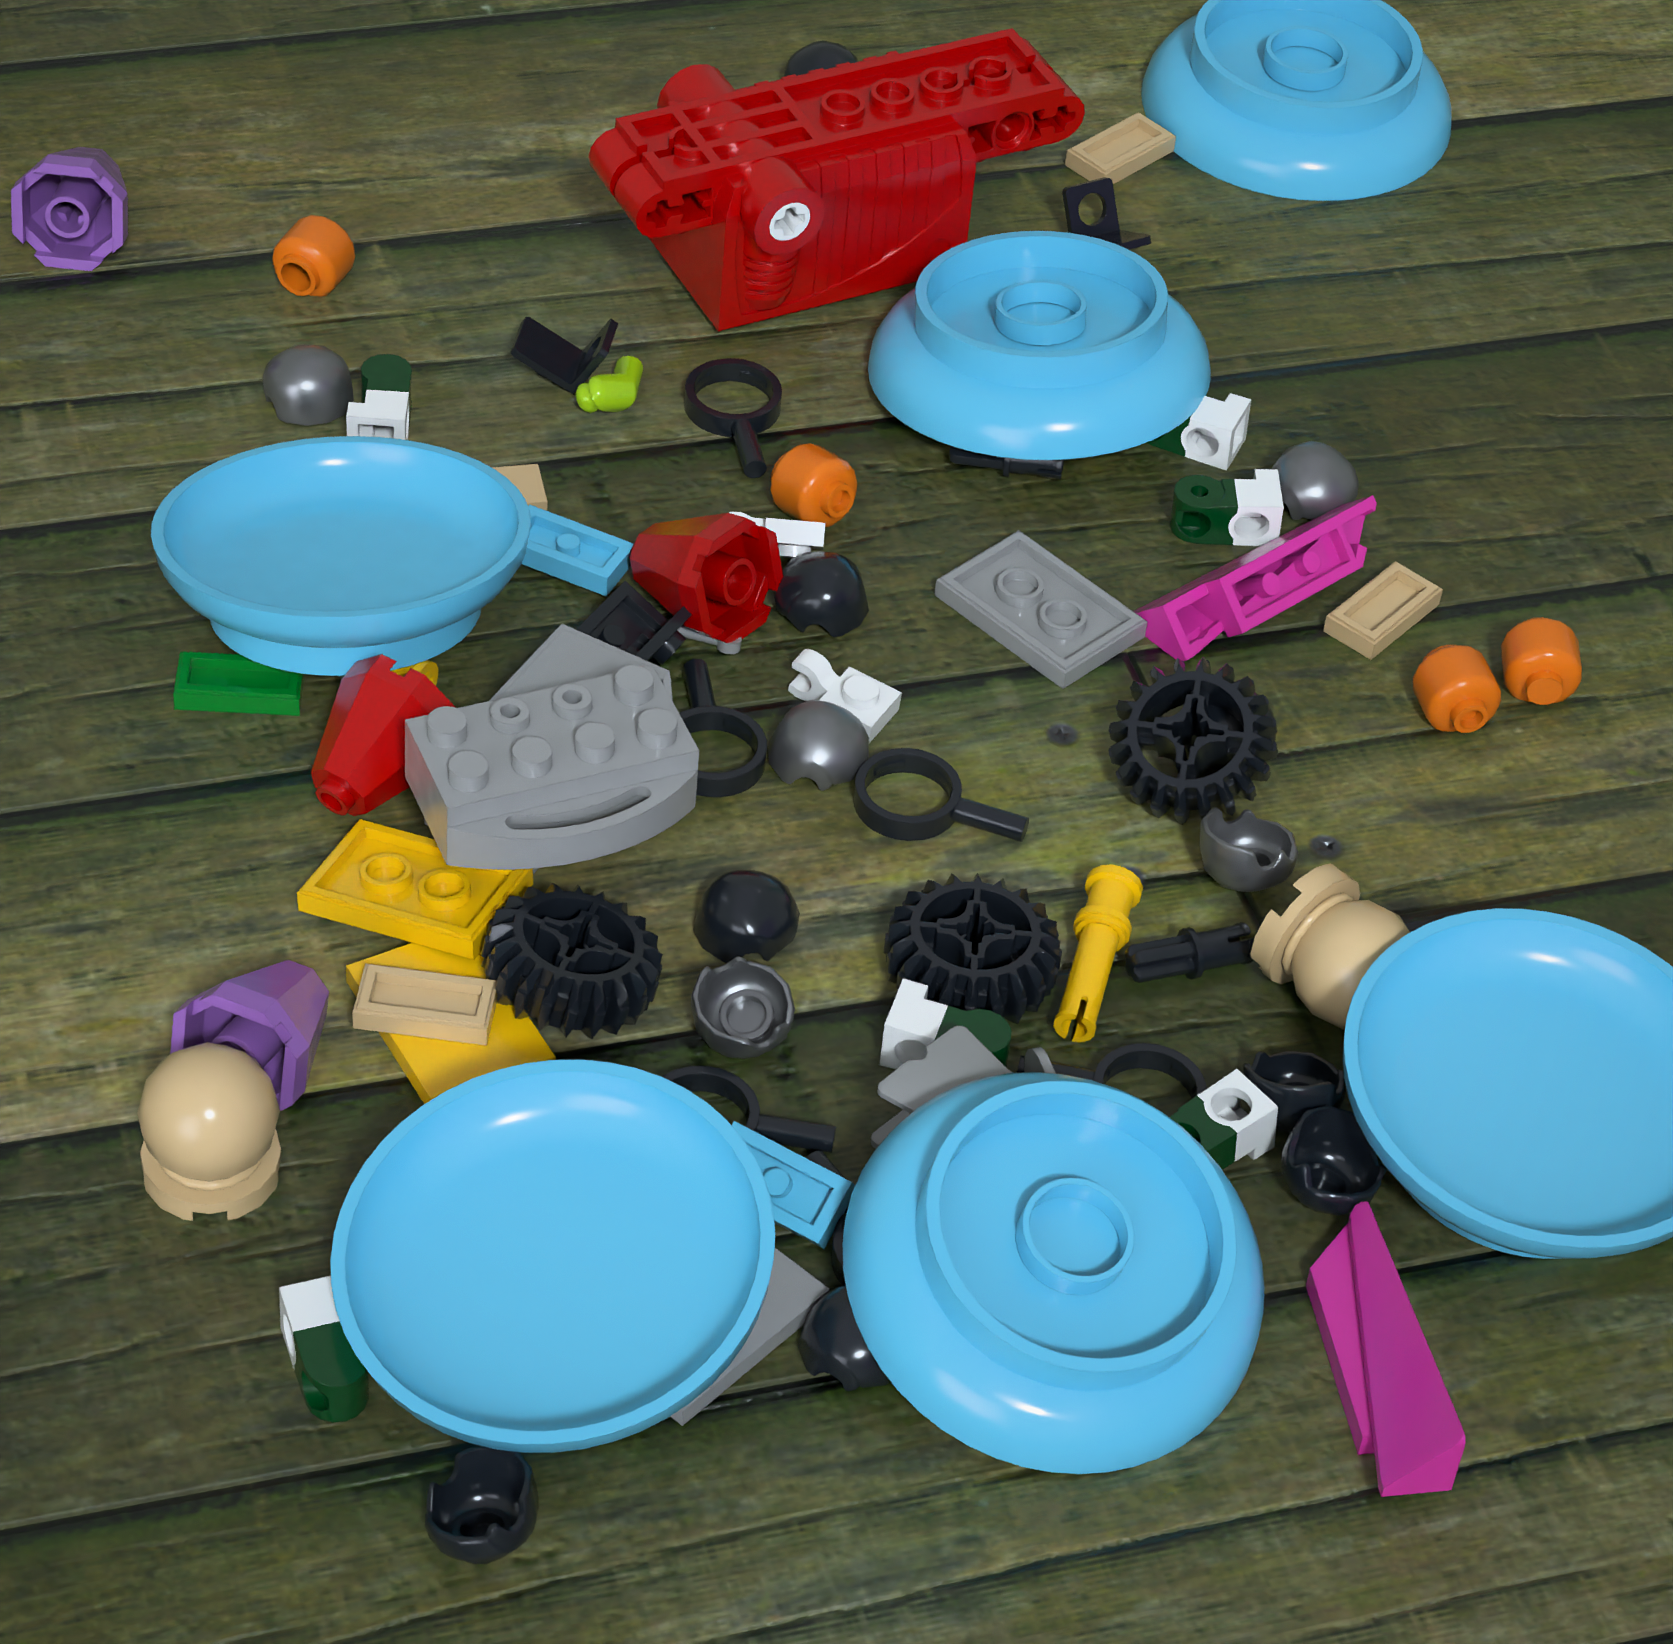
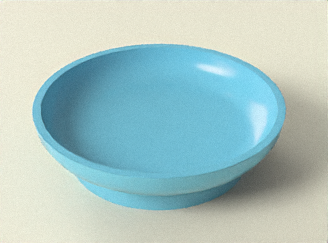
M1208 0L1198 14L1180 24L1159 44L1151 57L1142 82L1141 97L1145 115L1176 136L1174 147L1176 154L1196 168L1217 179L1247 190L1276 197L1309 201H1342L1376 196L1396 190L1417 180L1432 169L1442 158L1451 137V102L1438 70L1423 52L1421 41L1413 26L1397 10L1382 0Z
M1018 231L989 235L962 243L932 260L920 274L916 287L904 295L891 308L876 330L869 355L868 375L875 395L893 416L910 428L936 441L975 453L1025 460H1063L1115 453L1152 441L1170 432L1187 420L1201 404L1209 390L1211 367L1206 341L1200 329L1186 309L1168 294L1166 283L1162 276L1147 260L1122 246L1086 235L1056 231Z
M365 436L321 437L281 442L255 448L227 457L197 471L172 489L162 500L151 524V538L158 565L166 580L189 606L210 620L217 636L232 650L254 662L284 671L322 676H345L354 663L359 660L383 654L397 661L390 669L392 671L431 659L462 641L476 625L481 614V608L490 603L503 591L520 567L526 554L531 516L525 498L508 478L481 461L462 453L426 443L394 438Z
M1503 908L1469 911L1425 924L1396 941L1372 963L1362 977L1352 997L1346 1017L1343 1043V1070L1347 1094L1356 1120L1367 1141L1388 1171L1424 1210L1449 1229L1471 1241L1500 1252L1531 1258L1580 1259L1621 1255L1649 1248L1673 1237V966L1640 944L1597 924L1547 911Z
M583 1059L539 1061L498 1069L459 1084L422 1105L399 1123L380 1142L363 1164L349 1188L340 1209L333 1234L330 1262L331 1287L335 1308L343 1332L355 1355L377 1384L399 1406L418 1420L438 1431L468 1443L497 1450L522 1453H555L599 1446L639 1433L667 1419L710 1387L732 1363L751 1334L767 1295L775 1251L773 1206L762 1171L744 1139L711 1105L686 1088L668 1079L634 1067Z
M1042 1072L1007 1073L960 1084L938 1094L918 1107L887 1135L875 1149L861 1171L850 1198L845 1217L842 1242L843 1272L852 1312L868 1349L881 1370L900 1394L923 1416L967 1446L991 1457L1021 1467L1051 1473H1107L1136 1467L1159 1459L1182 1447L1203 1432L1222 1413L1234 1397L1248 1371L1260 1333L1265 1290L1262 1259L1249 1215L1237 1191L1221 1167L1195 1138L1160 1110L1122 1090L1089 1079Z

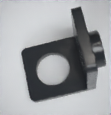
M1103 177L1063 189L1062 195L1068 233L1099 238L1128 250L1151 244V236L1148 234L1119 229L1113 182L1110 178ZM1094 193L1101 199L1103 210L1097 222L1087 225L1079 216V204L1086 195Z
M525 317L520 324L510 352L513 357L532 368L538 375L548 378L574 395L578 386L590 377L608 355L618 323L610 319L582 351L531 317Z

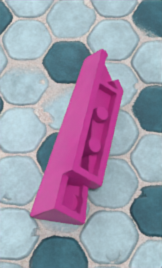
M1374 495L1343 504L1134 610L1133 612L1147 621L1145 637L1175 660L1179 658L1182 661H1187L1224 630L1227 637L1243 634L1362 568L1367 548L1359 544L1365 516L1376 509L1377 502Z
M1360 1202L1355 1205L1350 1213L1346 1226L1310 1267L1306 1289L1357 1454L1374 1453L1377 1481L1381 1497L1452 1490L1465 1448V1432L1369 1202Z

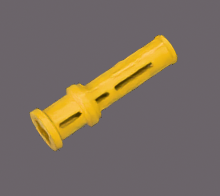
M1113 864L1100 865L1088 873L1085 883V891L1088 896L1085 907L1079 910L1074 920L1073 930L1079 942L1060 1008L1053 1024L1055 1032L1065 1039L1071 1020L1076 1019L1077 1023L1072 1042H1086L1094 1037L1097 1027L1096 1022L1115 953L1129 942L1132 925L1128 918L1131 908H1134L1140 902L1143 885L1134 872Z

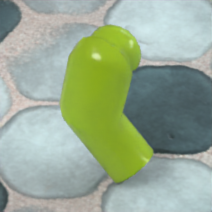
M623 356L617 360L613 374L596 375L591 377L589 382L580 384L576 390V400L579 407L587 413H594L598 410L603 412H620L631 407L636 400L643 374L642 362L633 356Z

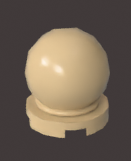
M1330 863L1314 868L1293 884L1301 894L1289 905L1282 916H1279L1272 909L1269 911L1254 938L1250 955L1260 965L1259 968L1262 970V973L1271 981L1278 984L1294 981L1297 996L1313 1015L1341 1029H1345L1350 1003L1362 977L1372 963L1388 947L1410 933L1399 915L1370 900H1359L1360 890L1358 882Z
M207 1042L171 1053L160 1062L146 1079L137 1112L144 1138L140 1159L145 1190L161 1209L183 1220L193 1221V1212L214 1214L227 1211V1220L238 1219L262 1206L277 1188L278 1171L282 1155L275 1128L280 1109L271 1079L255 1058L232 1047Z

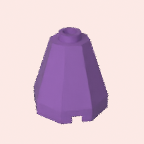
M77 147L48 154L18 179L11 189L12 234L22 244L27 241L36 250L34 256L45 267L92 271L102 263L109 253L112 252L113 254L119 249L128 236V193L119 166L103 149Z
M291 960L226 980L188 999L173 1014L170 1054L207 1042L226 1045L245 1052L255 1058L270 1077L279 1109L282 1111L292 1106L305 1092L327 1015L329 990L314 969Z

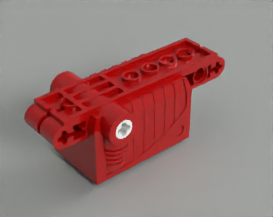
M1013 28L900 54L895 50L887 52L886 55L880 57L873 56L855 63L837 64L829 69H815L807 74L798 76L795 74L784 76L776 81H762L754 83V86L736 90L718 68L708 64L692 65L680 70L667 81L660 92L657 109L616 118L615 128L604 132L591 146L589 162L590 166L615 197L642 235L650 239L718 331L917 282L923 269L932 260L945 251L967 242L976 164L985 159L1018 151H1028L1035 147L1056 143L1068 138L1081 125L1085 115V108L1080 98L1052 69L1031 43L1020 37Z

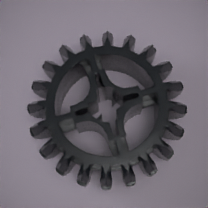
M1204 657L1198 662L1196 671H1187L1184 661L1177 658L1173 666L1175 674L1166 677L1162 670L1153 666L1150 671L1153 685L1148 687L1140 682L1133 681L1130 690L1135 701L1118 700L1116 711L1121 721L1112 722L1109 725L1110 738L1116 744L1110 746L1108 751L1111 763L1120 766L1116 771L1119 784L1123 787L1132 786L1130 790L1131 798L1137 805L1151 800L1152 814L1157 816L1158 819L1171 806L1174 807L1176 821L1182 825L1189 818L1190 810H1199L1200 817L1203 819L1212 807L1221 805L1224 812L1233 816L1234 812H1236L1233 797L1239 795L1244 799L1253 801L1257 794L1251 780L1268 782L1271 772L1269 765L1265 761L1277 757V743L1270 738L1278 731L1275 718L1266 716L1270 710L1267 697L1264 694L1253 696L1255 685L1249 676L1234 682V669L1228 663L1213 675L1211 674L1210 662ZM1184 705L1177 714L1171 717H1161L1168 711ZM1213 705L1229 712L1239 722L1244 732L1229 731L1228 724H1221L1211 720L1208 706ZM1197 723H1199L1201 737H1197L1194 746L1190 747L1189 759H1187L1184 745L1191 742L1192 735L1196 734ZM1143 749L1157 751L1158 757L1173 760L1178 771L1177 778L1168 776L1154 768L1144 757ZM1217 764H1227L1216 773L1202 778L1203 773L1209 767Z
M951 873L944 886L935 881L927 880L921 892L908 891L902 906L895 907L894 914L890 918L889 930L885 934L883 951L886 954L885 962H887L888 981L896 983L897 989H899L903 978L928 985L927 1000L964 1011L975 1009L990 1010L1015 1024H1019L1025 1011L1038 1012L1044 997L1050 996L1051 989L1056 984L1062 956L1060 941L1058 940L1057 922L1048 919L1044 903H1030L1027 889H1020L1014 892L1008 891L1004 878L994 885L983 883L978 873L971 882H961Z
M551 883L545 893L536 888L528 887L523 897L509 896L505 906L496 910L494 919H491L485 936L481 956L483 957L481 966L484 968L486 979L498 980L495 988L497 991V1003L515 1006V1019L531 1017L538 1021L539 1031L548 1025L560 1028L565 1038H567L572 1030H581L588 1038L593 1039L600 1029L617 1035L623 1024L635 1025L639 1016L644 1011H647L649 1003L653 1002L659 985L658 981L662 971L661 959L663 954L657 948L658 936L650 931H646V918L629 916L627 903L612 904L606 901L604 891L593 896L583 893L579 885L573 891H563L559 886Z

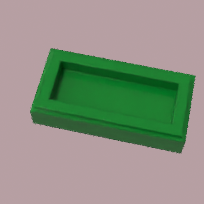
M180 651L173 693L174 710L300 716L305 674L272 668L254 662L240 654Z

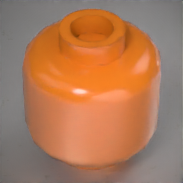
M310 215L299 219L275 245L272 262L280 283L289 292L298 296L322 297L329 295L353 267L356 255L352 240L339 224L323 216Z
M806 443L797 445L778 459L772 470L770 491L773 502L783 513L798 521L825 523V528L843 519L851 509L856 497L857 478L855 470L846 460L821 446Z
M1444 645L1437 647L1424 657L1413 676V691L1431 726L1440 731L1474 732L1483 727L1495 715L1501 703L1500 687L1486 659L1480 651L1470 646Z

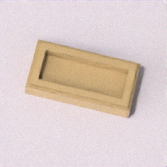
M1138 112L1068 149L1065 166L1088 181L1106 177L1110 178L1113 184L1174 152L1176 136Z
M1395 561L1326 616L1323 632L1372 660L1440 604L1443 589Z
M365 963L353 1009V1028L487 1046L497 1003V991L495 988L498 980Z

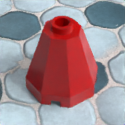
M732 513L654 523L638 534L629 557L634 580L673 616L683 606L691 613L690 618L684 623L685 627L725 643L733 642L740 637L743 639L766 623L772 608L763 604L768 589L777 592L783 578L776 533L756 525V522Z
M383 654L356 661L342 678L311 770L314 787L317 789L315 793L318 800L327 809L338 815H346L347 813L352 816L366 814L408 789L410 786L405 778V720L428 715L439 707H455L426 675L412 668L404 677L390 671L397 661Z

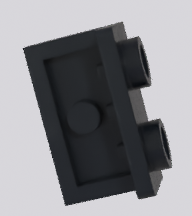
M624 581L576 630L650 662L654 658L660 665H663L685 642L686 638L679 632V629L692 614L683 606L668 620L628 582Z

